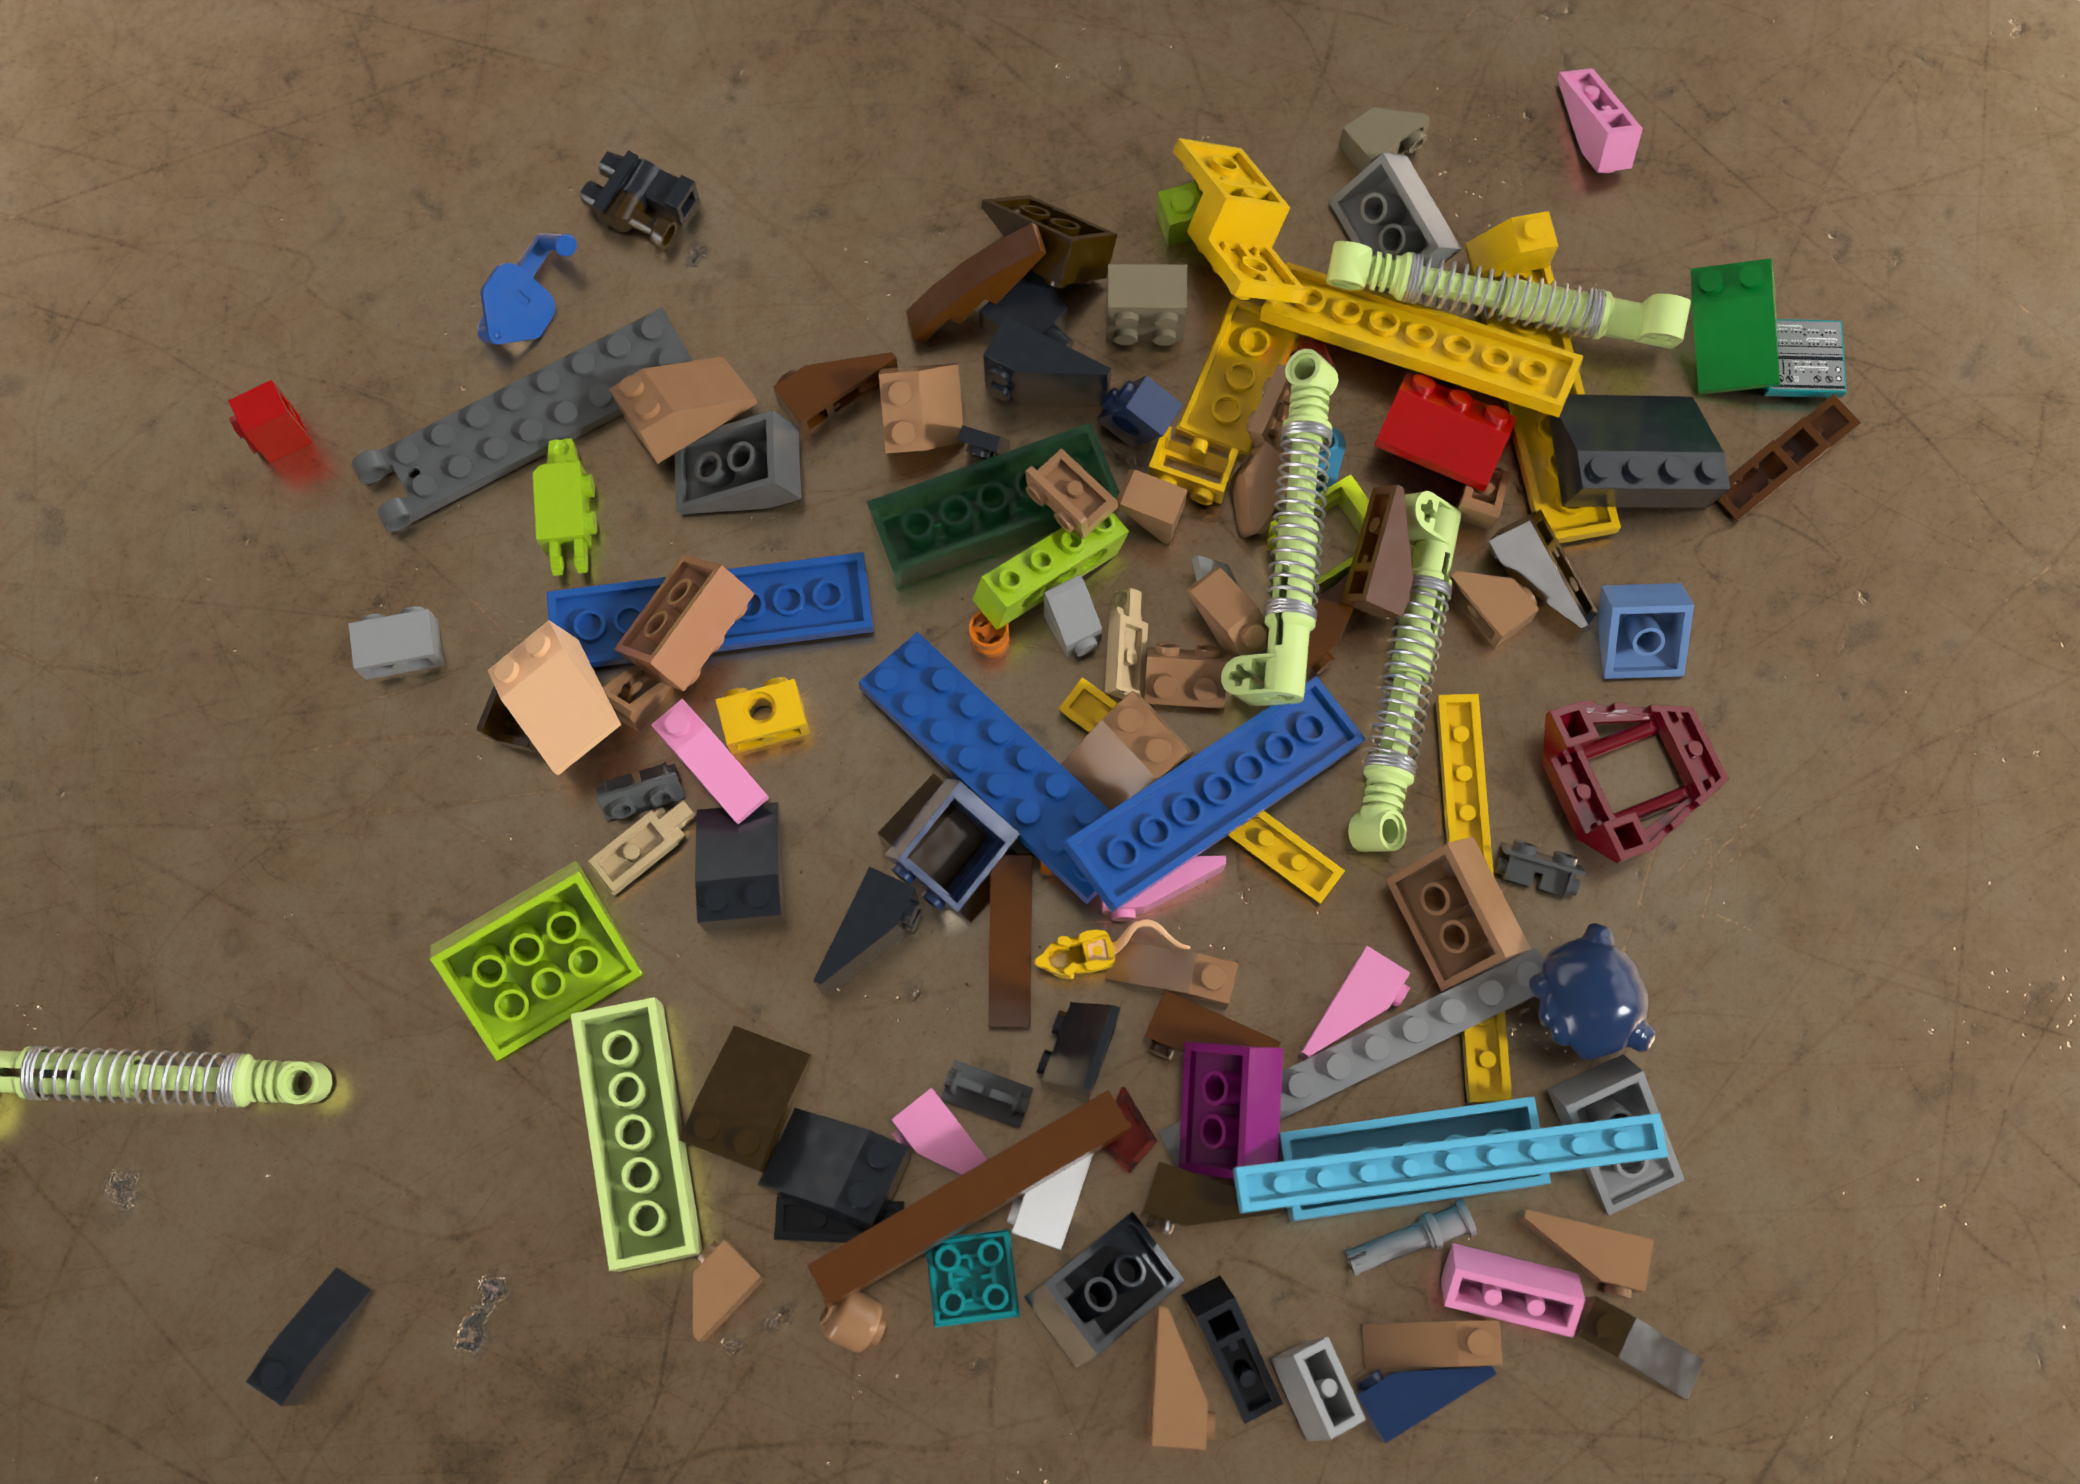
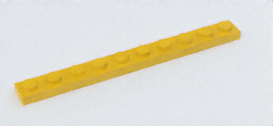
M1479 694L1438 695L1435 700L1446 841L1450 843L1473 836L1493 874ZM1504 1011L1461 1032L1467 1104H1485L1512 1100Z

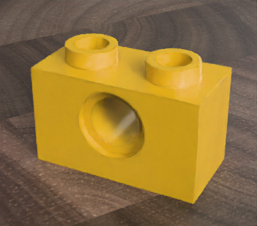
M777 677L764 682V687L752 690L735 688L727 691L724 697L715 699L726 744L732 755L810 734L795 679L787 680L785 677ZM758 707H771L772 713L767 719L759 721L752 718L753 712Z

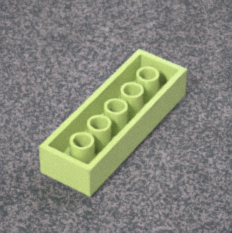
M655 997L572 1013V1027L609 1271L621 1272L699 1256L703 1250L686 1144L679 1141L683 1132V1125L663 1004Z

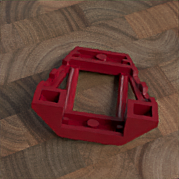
M1579 701L1550 710L1545 715L1543 767L1569 823L1579 841L1615 863L1652 851L1671 831L1684 822L1688 815L1701 806L1729 780L1694 707L1651 704L1646 708L1628 707V703L1614 702L1611 705H1595V701ZM1640 722L1602 738H1599L1593 725ZM1659 733L1684 786L1613 813L1588 760ZM1675 807L1649 827L1643 829L1640 820Z

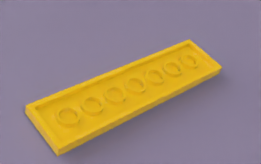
M1469 265V273H1470V275L1472 276L1471 269H1470V265ZM1550 265L1548 268L1518 273L1519 279L1526 280L1530 275L1532 282L1538 283L1542 277L1544 284L1551 285V282L1554 281ZM1509 274L1506 277L1514 278L1515 274ZM1501 276L1493 277L1492 280L1500 281ZM1484 307L1480 312L1482 323L1574 353L1568 329L1563 334L1559 332L1556 326L1551 331L1546 329L1545 324L1536 329L1533 322L1523 326L1520 319L1514 324L1510 323L1508 317L1498 321L1496 310L1489 319L1485 318ZM1487 307L1488 315L1492 308ZM1579 371L1569 394L1585 395ZM1503 400L1504 408L1508 413L1517 417L1511 435L1531 512L1542 510L1559 543L1618 533L1621 525L1616 507H1562L1549 415Z
M1289 262L1286 264L1287 268L1306 290L1300 303L1282 302L1281 304H1274L1266 300L1261 309L1260 321L1558 418L1584 357L1428 306L1425 307L1419 303L1410 304L1409 302L1398 301L1393 295L1378 292V290H1368V287H1365L1363 290L1337 288L1326 283L1327 274Z

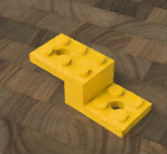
M1178 138L1173 153L1183 164V169L1191 174L1198 183L1199 189L1203 192L1186 231L1197 245V250L1206 257L1213 266V271L1222 278L1233 296L1242 300H1249L1250 298L1266 299L1274 304H1281L1282 302L1300 303L1306 290L1272 249L1290 210V206L1242 148Z

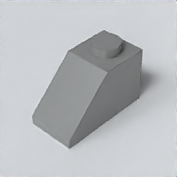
M1078 575L1044 592V618L1065 657L1067 658L1075 653L1077 656H1083L1095 650L1099 645L1097 642L1102 640V626L1082 576Z

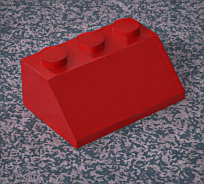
M1407 372L1374 446L1485 492L1517 417L1509 414L1506 409L1500 406L1487 405L1477 401L1462 390H1451L1439 385L1426 375H1415Z

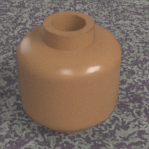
M858 1291L831 1308L824 1305L819 1318V1325L823 1326V1334L827 1341L853 1353H859L864 1351L870 1343L874 1345L879 1343L885 1331L887 1321L881 1318L882 1306L880 1301Z

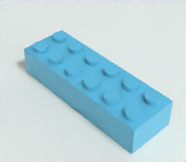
M1535 1097L1279 1133L1278 1160L1283 1162L1540 1129ZM1545 1173L1286 1208L1290 1223L1539 1187L1550 1184L1551 1180L1550 1174Z

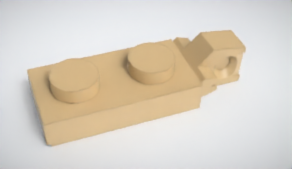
M1133 588L1113 593L1109 614L1104 693L1120 699H1124L1131 691L1139 693L1144 698L1148 623L1143 622L1141 615L1142 592Z
M684 800L668 813L663 807L656 812L651 810L590 858L587 863L611 894L615 896L678 846V842L686 837L682 830L692 823L697 816Z

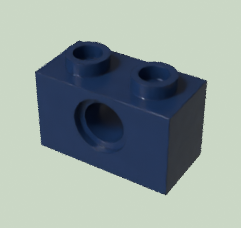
M1146 375L1133 382L1128 380L1120 388L1113 387L1110 389L1100 403V406L1104 409L1096 420L1131 448L1163 437L1183 404Z

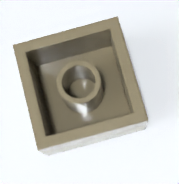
M1108 264L1106 341H1115L1120 345H1131L1137 341H1151L1157 345H1171L1175 342H1183L1187 314V265Z

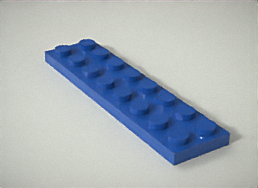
M864 552L727 569L754 593V596L748 602L745 614L733 623L724 636L723 644L715 652L874 632ZM666 577L546 592L548 618L551 622L579 640L592 668L632 663L614 651V648Z
M916 632L859 681V688L955 780L965 784L1018 831L1020 835L1017 839L1087 904L1097 895V892L1062 845L1066 839L1110 810L921 634Z
M1315 676L1305 683L1303 702L1271 705L1066 839L1062 847L1111 913H1114L1359 747L1366 738L1320 679Z

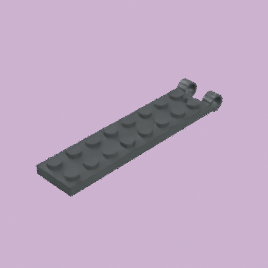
M661 307L381 450L373 449L362 452L352 460L351 465L363 484L377 482L393 471L396 472L408 497L388 500L377 509V514L385 530L396 532L435 510L547 454L549 441L572 438L574 440L623 415L609 388L620 383L624 378L644 368L693 360L664 309ZM413 471H420V474L418 476H416L415 478H410V475Z

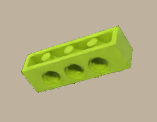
M1113 512L1084 539L1074 530L1069 533L1061 528L982 576L972 600L995 629L998 630L1043 602L1044 592L1078 575L1084 576L1116 556L1129 531Z

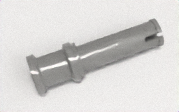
M1461 1198L1455 1201V1206L1434 1214L1428 1211L1422 1213V1216L1419 1217V1222L1354 1248L1345 1249L1344 1251L1349 1265L1352 1266L1351 1270L1354 1276H1358L1362 1272L1429 1246L1432 1250L1442 1249L1445 1242L1468 1234L1470 1237L1477 1235V1230L1465 1201Z

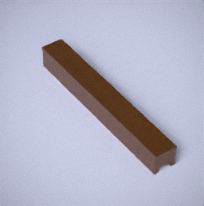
M1109 1089L808 1264L807 1266L825 1298L823 1300L825 1305L830 1308L1131 1132L1132 1124L1130 1121L1127 1122Z

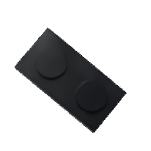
M962 425L958 441L968 444L966 452L994 460L996 453L1006 456L1010 441L1005 438Z

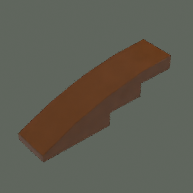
M1031 223L995 241L962 262L932 285L906 310L913 339L925 344L948 319L961 324L984 299L997 304L1046 254L1038 226Z
M1833 394L1807 417L1800 419L1779 438L1772 440L1729 476L1731 490L1717 501L1736 522L1844 439L1861 422Z
M1004 854L991 870L988 1027H1030L1032 854Z

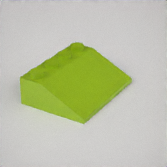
M577 861L567 865L430 946L431 962L496 1061L571 1018L572 1013L581 1012L643 975L605 906Z

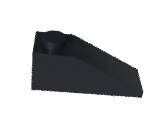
M335 1268L271 1343L245 1383L280 1406L298 1405L373 1290L341 1269Z
M1218 1276L1183 1294V1299L1243 1422L1246 1424L1282 1405V1399L1239 1304L1222 1277Z

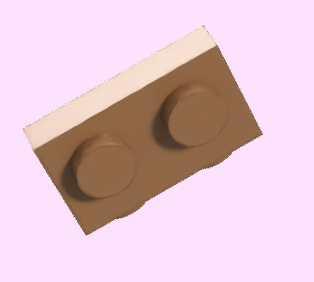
M1277 364L1273 376L1266 379L1262 389V400L1257 411L1253 410L1249 416L1247 432L1254 448L1264 442H1268L1278 452H1285L1280 447L1282 442L1280 438L1283 421L1289 415L1291 383L1286 378L1285 365ZM1286 454L1284 457L1290 461L1291 454Z
M1062 448L1038 470L1030 466L1025 471L1027 480L1026 491L1030 497L1040 506L1047 504L1055 512L1054 517L1060 526L1069 533L1074 530L1082 539L1118 508V501Z
M1168 642L1157 643L1156 647H1147L1144 700L1148 704L1224 709L1226 690L1222 685L1221 675L1223 668L1228 662L1226 652H1220L1219 647L1212 645H1198L1196 650L1180 649L1178 644Z

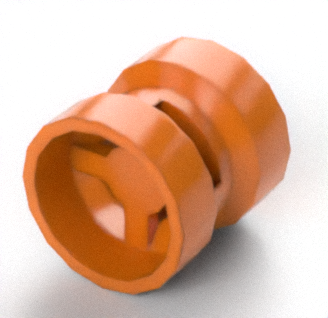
M981 610L971 618L969 635L973 650L979 656L985 658H995L1002 655L1010 643L1009 623L996 630Z

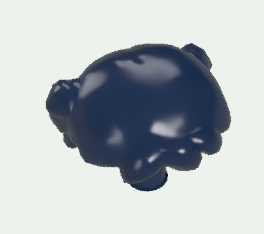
M1597 923L1588 925L1582 937L1552 949L1543 962L1542 971L1531 976L1529 979L1531 991L1540 999L1539 1021L1542 1027L1550 1028V1034L1557 1044L1563 1046L1571 1045L1573 1050L1585 1060L1607 1056L1626 1047H1630L1637 1052H1646L1651 1048L1656 1037L1654 1028L1647 1022L1649 1007L1647 988L1635 962L1624 951L1614 945L1615 938L1611 929Z

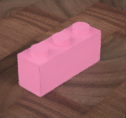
M1455 1243L1451 1244L1441 1277L1443 1300L1446 1307L1569 1337L1574 1336L1585 1302L1578 1273Z

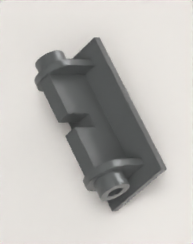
M664 762L661 765L639 771L641 782L634 784L632 774L603 781V786L596 788L598 794L596 799L607 822L628 818L633 814L656 807L667 806L672 802L685 799L686 796L678 780L680 777L675 763L667 765Z
M1514 839L1513 844L1501 843L1503 852L1508 855L1506 859L1499 857L1495 873L1502 874V879L1531 887L1534 874L1537 872L1542 874L1538 889L1562 895L1563 897H1567L1569 894L1577 895L1580 880L1574 878L1575 874L1585 876L1586 871L1581 864L1577 863L1578 858L1576 856L1561 851H1554L1553 856L1537 852L1538 846L1518 839Z
M954 1060L952 1069L949 1070L944 1083L945 1088L941 1100L1020 1128L1034 1088Z

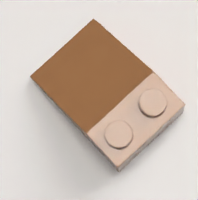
M723 356L644 368L609 388L626 421L657 464L758 404L756 397Z
M1131 691L1091 730L1061 765L1111 811L1181 765L1194 752L1139 693Z
M1156 1307L1148 1443L1151 1446L1206 1450V1440H1214L1215 1412L1208 1411V1402L1168 1307Z

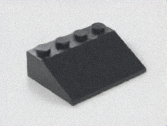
M1569 394L1559 418L1549 415L1562 507L1708 508L1731 490L1724 451L1693 397Z

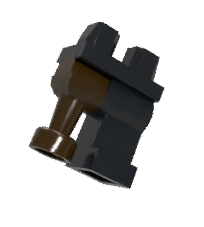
M629 150L624 157L607 151L598 167L600 174L609 178L606 185L603 187L590 180L586 182L580 191L582 203L595 212L599 223L607 227L611 226L622 233L630 231L632 228L649 234L651 244L662 250L671 244L676 234L677 224L683 226L699 201L694 180L683 175L678 178L661 170L655 164L645 159H639L637 154ZM648 208L663 217L655 220L644 211Z

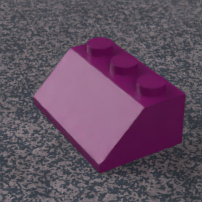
M1185 1042L1178 1168L1196 1174L1234 1179L1233 1169L1236 1167L1278 1162L1283 1048Z

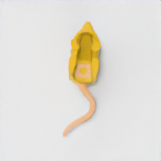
M1142 919L1129 925L1118 940L1114 942L1111 941L1109 934L1103 930H1088L1082 932L1079 936L1070 938L1060 936L1057 942L1050 944L1034 959V964L1036 967L1042 968L1058 978L1073 980L1075 974L1106 970L1113 966L1115 954L1121 951L1129 942L1133 933L1143 926L1155 929L1175 947L1190 949V946L1178 942L1158 922Z

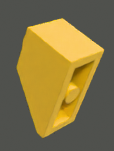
M1549 211L1509 218L1465 244L1472 276L1476 275L1477 267L1481 265L1480 277L1488 278L1489 271L1492 268L1494 269L1493 277L1501 276L1503 271H1506V275L1548 268L1558 248Z

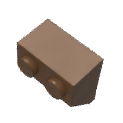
M959 363L880 369L879 383L885 453L926 451L963 443L958 441L963 425Z

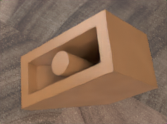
M1215 567L1186 590L1222 650L1228 655L1237 657L1258 654L1267 647L1269 628L1264 624L1265 618L1258 606L1221 567Z
M1456 571L1450 576L1453 582L1451 597L1494 649L1529 624L1540 610L1536 606L1537 601L1533 593L1527 587L1520 586L1514 578Z
M723 1240L720 1244L713 1241L696 1259L700 1265L693 1271L692 1336L698 1342L706 1341L766 1278L727 1240Z

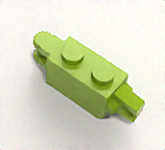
M572 438L551 440L548 446L547 464L539 465L533 472L536 540L544 553H549L551 570L554 576L563 575L565 567L563 551L574 550V564L578 573H588V549L592 548L591 535L597 534L595 512L589 510V498L595 496L593 476L585 472L579 461L576 444Z

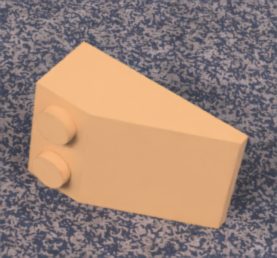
M550 620L487 670L500 699L548 766L557 775H560L621 725L579 640Z

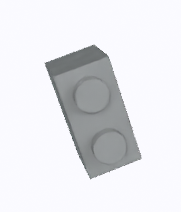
M408 607L401 610V614L390 616L369 614L363 616L361 621L348 623L353 667L365 680L445 666L439 620L429 609Z
M1329 1337L1305 1340L1270 1359L1307 1441L1331 1440L1366 1420Z

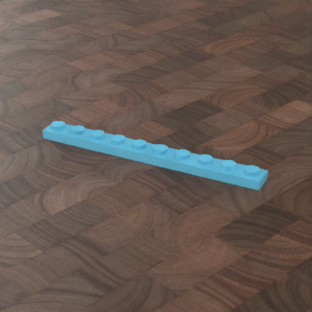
M1660 1113L1236 1167L1233 1169L1239 1213L1660 1159L1668 1157Z

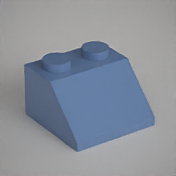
M1682 583L1601 585L1597 623L1604 679L1685 676L1694 604Z

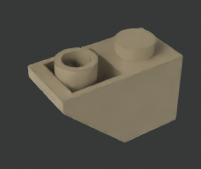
M1372 107L1343 127L1338 147L1361 173L1382 153L1402 155L1406 151L1413 153L1418 150L1427 139L1426 134L1431 119L1427 114Z

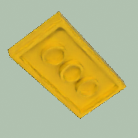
M1233 296L1178 422L1175 433L1191 440L1201 438L1208 442V446L1228 454L1231 448L1238 449V458L1245 460L1254 447L1247 432L1249 416L1253 410L1257 411L1262 400V389L1266 379L1273 376L1277 364L1287 365L1301 334L1260 321L1261 306Z

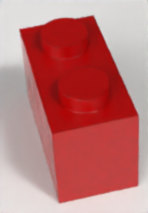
M272 379L228 400L234 413L233 416L229 417V420L240 439H245L254 454L260 451L269 463L313 443L298 411Z

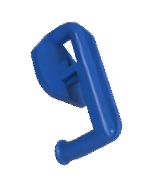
M539 233L534 237L517 265L514 263H502L494 268L480 292L483 316L477 327V334L480 340L490 344H504L536 339L542 335L554 316L555 302L552 295L533 277L550 251H556L564 257L574 254L577 249V241L574 236L570 234Z

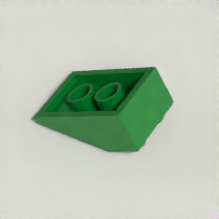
M1772 258L1691 268V299L1699 395L1780 386L1776 290Z

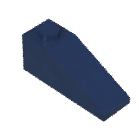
M1492 1366L1387 1372L1384 1375L1377 1369L1357 1382L1360 1389L1354 1395L1364 1417L1378 1440L1387 1443L1497 1373Z

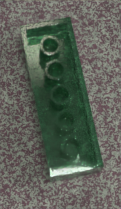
M1092 423L1084 424L866 501L872 525L896 588L1061 529L1062 527L1054 517L1055 512L1047 504L1043 506L1038 505L1027 493L1025 471L1030 466L1038 470L1061 448L1117 499L1120 491Z

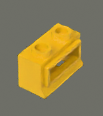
M1169 426L1163 437H1160L1149 464L1148 475L1187 489V492L1191 493L1190 498L1197 503L1211 505L1214 501L1221 504L1235 469L1239 450L1231 448L1227 459L1207 452L1208 442L1201 438H1194L1191 446L1171 440L1172 427ZM1167 458L1220 476L1219 483L1217 484L1164 466V462Z

